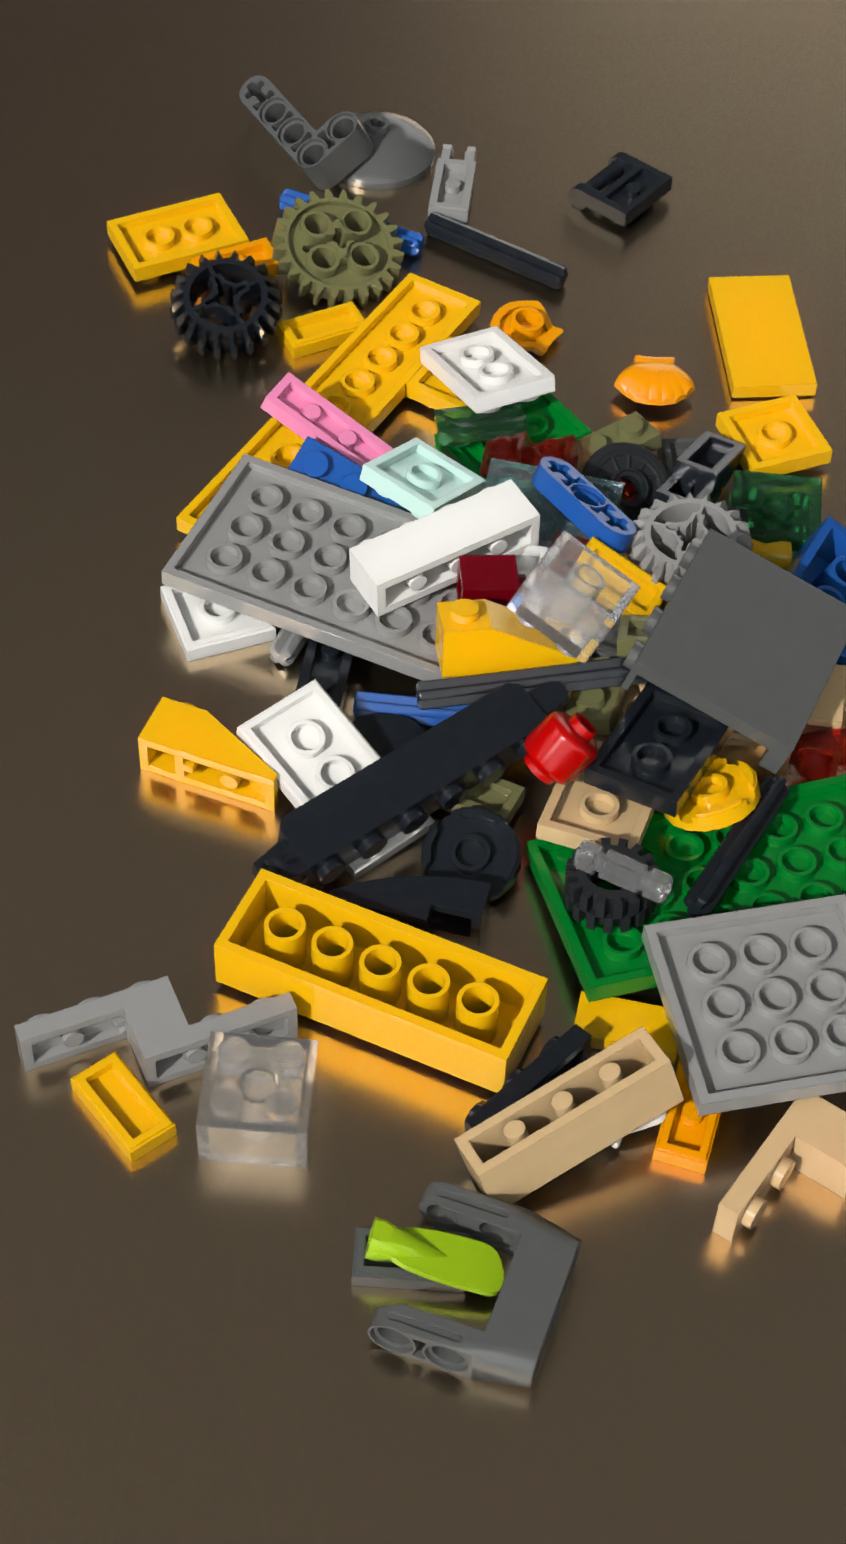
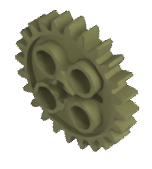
M325 189L322 199L313 191L309 192L307 203L299 197L295 198L294 207L286 206L282 218H277L271 241V246L274 247L272 260L279 261L276 270L277 274L288 273L285 283L287 287L296 284L300 285L299 297H303L309 292L314 294V305H317L322 298L327 299L329 308L335 306L336 301H342L344 304L356 300L364 308L367 305L369 296L378 302L382 291H391L393 281L398 279L404 258V253L401 252L403 238L396 237L398 226L394 224L386 225L389 213L385 212L378 215L374 213L377 205L376 202H372L366 207L362 205L361 194H358L353 201L348 200L346 190L341 191L339 198H334L329 189Z

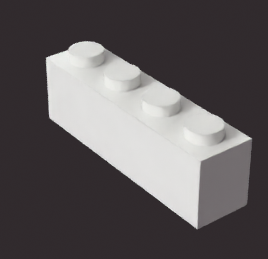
M511 479L494 487H487L481 492L459 502L445 505L440 510L415 521L406 522L400 527L373 539L364 540L359 545L350 548V580L379 617L456 583L459 555L517 556L524 553L525 548L539 545L540 514Z

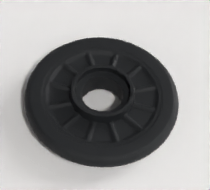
M628 442L612 443L600 448L588 459L581 473L632 521L638 520L641 508L651 509L656 490L670 478L664 464L654 453L640 445ZM619 479L630 480L636 487V497L633 501H626L619 497L616 492V484Z

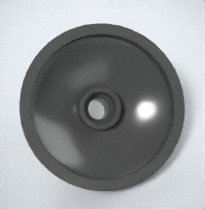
M366 111L355 114L374 141V148L368 158L340 182L365 190H392L413 184L430 171L435 160V144L431 135L421 125L406 116L392 112Z

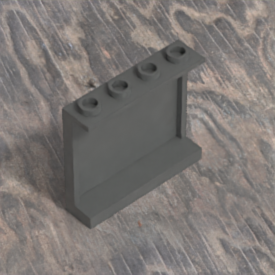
M710 528L701 545L693 540L691 541L678 566L686 570L682 577L674 573L661 594L660 598L668 603L664 610L658 606L654 607L641 630L649 635L646 643L644 644L636 640L622 665L630 669L621 687L628 690L636 675L646 679L766 747L758 765L776 774L794 750L846 645V604Z

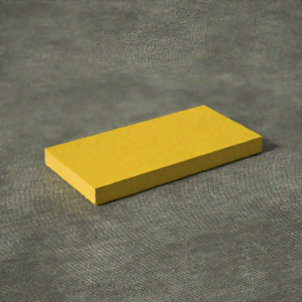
M789 275L709 277L707 290L732 398L785 397L793 394L796 396H815L817 381Z

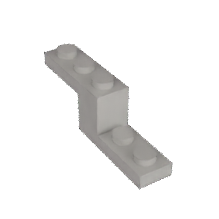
M164 976L152 981L144 980L137 982L128 989L103 997L85 999L78 1005L51 1014L35 1015L26 1022L14 1025L19 1056L25 1072L127 1038L146 1085L150 1088L298 1038L297 1006L291 993L287 992L275 997L259 998L248 1006L224 1014L214 1013L208 1015L200 1022L189 1025L168 976Z

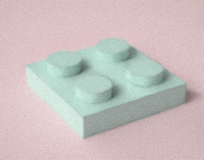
M417 437L363 464L359 479L374 488L379 495L390 498L409 510L418 519L440 510L445 505L454 504L481 492L486 483L484 478Z

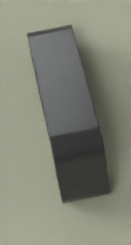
M257 75L251 77L242 85L239 91L241 102L258 124L318 189H330L337 185L367 159L374 148V141L357 116L351 111L337 113L316 131L265 76Z

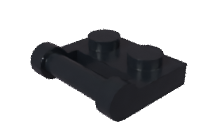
M618 152L609 160L607 167L586 183H578L570 189L568 198L575 208L581 210L587 207L625 227L671 190L673 177L624 152Z

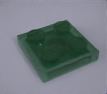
M734 470L731 508H747V523L751 539L763 543L791 542L792 551H798L806 539L821 525L822 478Z

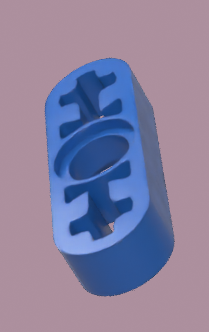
M543 457L532 478L534 487L589 539L595 537L617 553H625L637 531L633 521L571 464L556 457Z

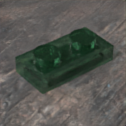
M521 401L502 406L493 413L476 414L469 406L434 410L435 428L440 446L464 447L472 442L485 440L505 442L517 436L527 435L526 417Z

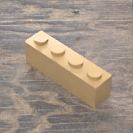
M642 1026L456 1137L454 1141L472 1179L482 1194L513 1204L684 1101L671 1061Z

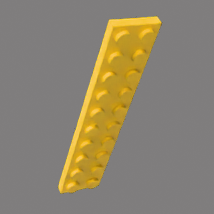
M410 272L312 374L305 384L367 430L373 432L406 396V383L423 366L420 358V347L447 340L449 336L453 338L461 336L480 315L481 301ZM271 417L176 517L177 530L185 534L189 533L244 453L288 469L305 440L274 417Z

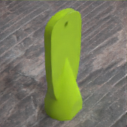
M374 1218L364 1254L365 1259L391 1261L404 1270L423 1278L479 1295L492 1297L499 1293L504 1281V1269L497 1251L491 1245L438 1230L416 1227L399 1228L386 1219Z

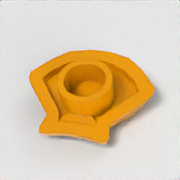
M521 300L509 302L497 310L490 322V327L497 326L527 352L532 351L538 356L544 355L552 342L564 332L563 329L552 325L544 306L539 301Z
M635 355L634 363L624 369L614 382V387L624 396L634 402L646 405L663 406L676 404L695 391L694 382L683 369L675 365V357Z

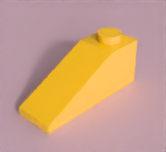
M458 599L455 601L437 602L435 649L442 677L467 676L585 661L576 630L486 599Z
M166 697L161 698L138 736L140 768L275 812L278 807L277 773L207 710L197 708L187 702H178Z

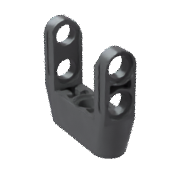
M429 1183L419 1204V1211L424 1218L433 1223L438 1231L468 1233V1238L482 1241L491 1245L496 1251L513 1256L485 1331L401 1303L377 1308L367 1331L368 1336L375 1344L390 1352L471 1380L531 1388L578 1259L582 1239L529 1209L450 1183Z

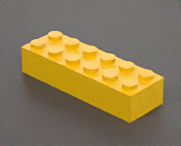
M262 868L214 943L217 982L257 998L275 997L290 992L297 1006V1014L495 1093L502 1089L506 1079L517 1069L545 1012L548 978Z

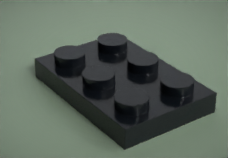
M647 683L598 750L596 760L585 768L584 783L676 817L734 729L653 683Z

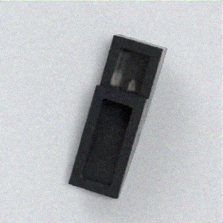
M705 431L676 459L672 476L656 490L654 499L667 503L671 493L678 499L686 498L689 492L696 499H703L709 493L712 503L715 504L741 460L746 445Z
M439 876L389 877L330 889L328 894L436 936L480 945L489 916L492 883Z

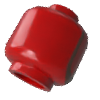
M554 711L525 738L527 754L524 756V761L530 771L545 784L551 785L555 782L567 785L573 782L598 757V747L594 740L597 730L579 712L571 716L562 711Z

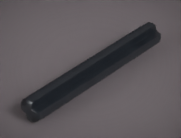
M430 213L425 221L424 228L427 235L554 289H561L568 278L565 266L440 213Z
M768 775L762 780L759 785L761 798L756 808L743 820L732 825L684 897V904L688 907L687 913L691 916L711 915L788 797L790 789L785 785L787 780L784 777L778 776L775 778Z

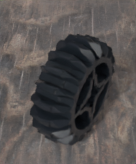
M217 250L214 256L215 259L209 261L201 254L199 267L187 263L185 275H177L175 280L176 288L172 289L170 293V315L174 321L175 331L178 333V336L184 335V342L188 348L197 345L201 356L213 350L217 361L220 360L223 353H230V356L236 361L239 355L238 351L244 350L252 357L254 344L265 348L268 343V335H276L278 331L277 322H281L283 317L281 307L283 296L280 289H278V281L275 275L268 276V268L265 263L255 266V260L252 255L241 261L235 250L230 258H223V255ZM210 290V294L201 299V304L194 306L198 298ZM260 304L254 315L243 322V316L252 312L251 307Z

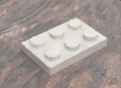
M497 326L420 347L421 363L476 414L493 413L502 406L519 401H534L540 395L555 391V375Z

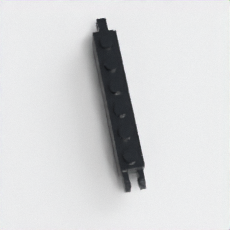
M550 681V683H545V686L541 685L527 693L522 685L507 682L284 815L281 819L278 843L253 863L252 873L256 878L262 868L309 887L318 882L328 884L334 881L345 871L346 865L361 856L363 859L373 857L385 847L390 838L400 832L404 834L412 833L423 825L429 814L441 807L444 810L453 808L465 798L468 790L480 783L484 786L492 784L505 773L509 765L519 759L525 762L524 756L527 754L525 738L549 714L554 711L564 712L563 707L566 706L569 698V691L566 690V686H563L562 683H557V681Z

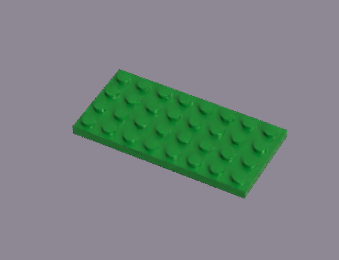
M846 774L787 786L790 789L788 797L711 915L842 894L846 895ZM664 813L653 814L641 846L644 847L643 856L651 853L654 857V865H658L659 869L656 906H654V913L650 918L645 916V923L638 928L631 921L630 931L621 933L619 925L613 926L612 934L603 933V925L597 924L594 931L586 928V918L578 923L572 918L573 910L567 911L564 899L566 863L568 858H572L575 849L541 839L525 842L526 859L588 1002L657 987L642 940L643 926L694 918L687 913L688 907L684 904V897L732 825L707 832L686 831L673 826L664 816ZM603 880L594 883L596 886L607 890H620L628 887L626 884L614 880Z

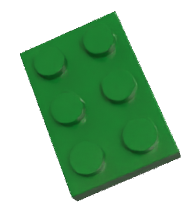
M550 392L540 395L534 401H519L502 406L493 413H482L436 433L434 436L435 448L484 478L486 486L591 434L592 431Z

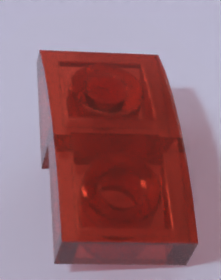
M527 432L510 436L502 435L493 440L486 441L479 471L485 478L500 481L511 479L513 482L530 483L543 457L550 456L562 459L577 469L581 447L575 435L557 439L550 438L537 444H533Z
M830 729L801 734L790 755L787 774L804 777L809 780H820L836 776L838 769L846 771V729Z

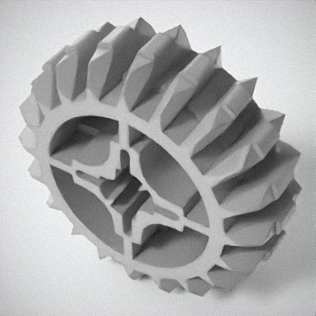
M691 492L683 499H678L671 493L667 503L654 499L651 509L641 508L638 520H633L637 531L626 553L629 554V561L652 575L651 581L654 584L662 582L667 585L674 573L681 577L686 570L678 566L691 541L693 540L701 545L710 528L750 551L753 550V543L751 542L748 523L741 521L739 510L728 511L726 500L714 504L710 499L709 493L703 499L694 498Z

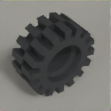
M610 837L601 838V846H597L593 840L585 842V851L577 847L573 851L572 858H568L565 871V906L568 912L573 910L572 918L578 923L586 918V928L593 931L597 924L603 925V933L611 934L612 927L619 925L621 933L630 931L631 921L637 928L645 923V916L650 918L654 913V906H656L659 869L658 865H654V857L651 853L643 856L644 847L637 843L632 849H629L627 839L619 838L618 845H611ZM603 880H614L622 882L628 887L620 890H607L596 886L594 883Z

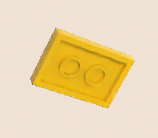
M220 192L106 221L107 234L135 282L184 270L187 267V263L191 264L192 257L249 242V238Z

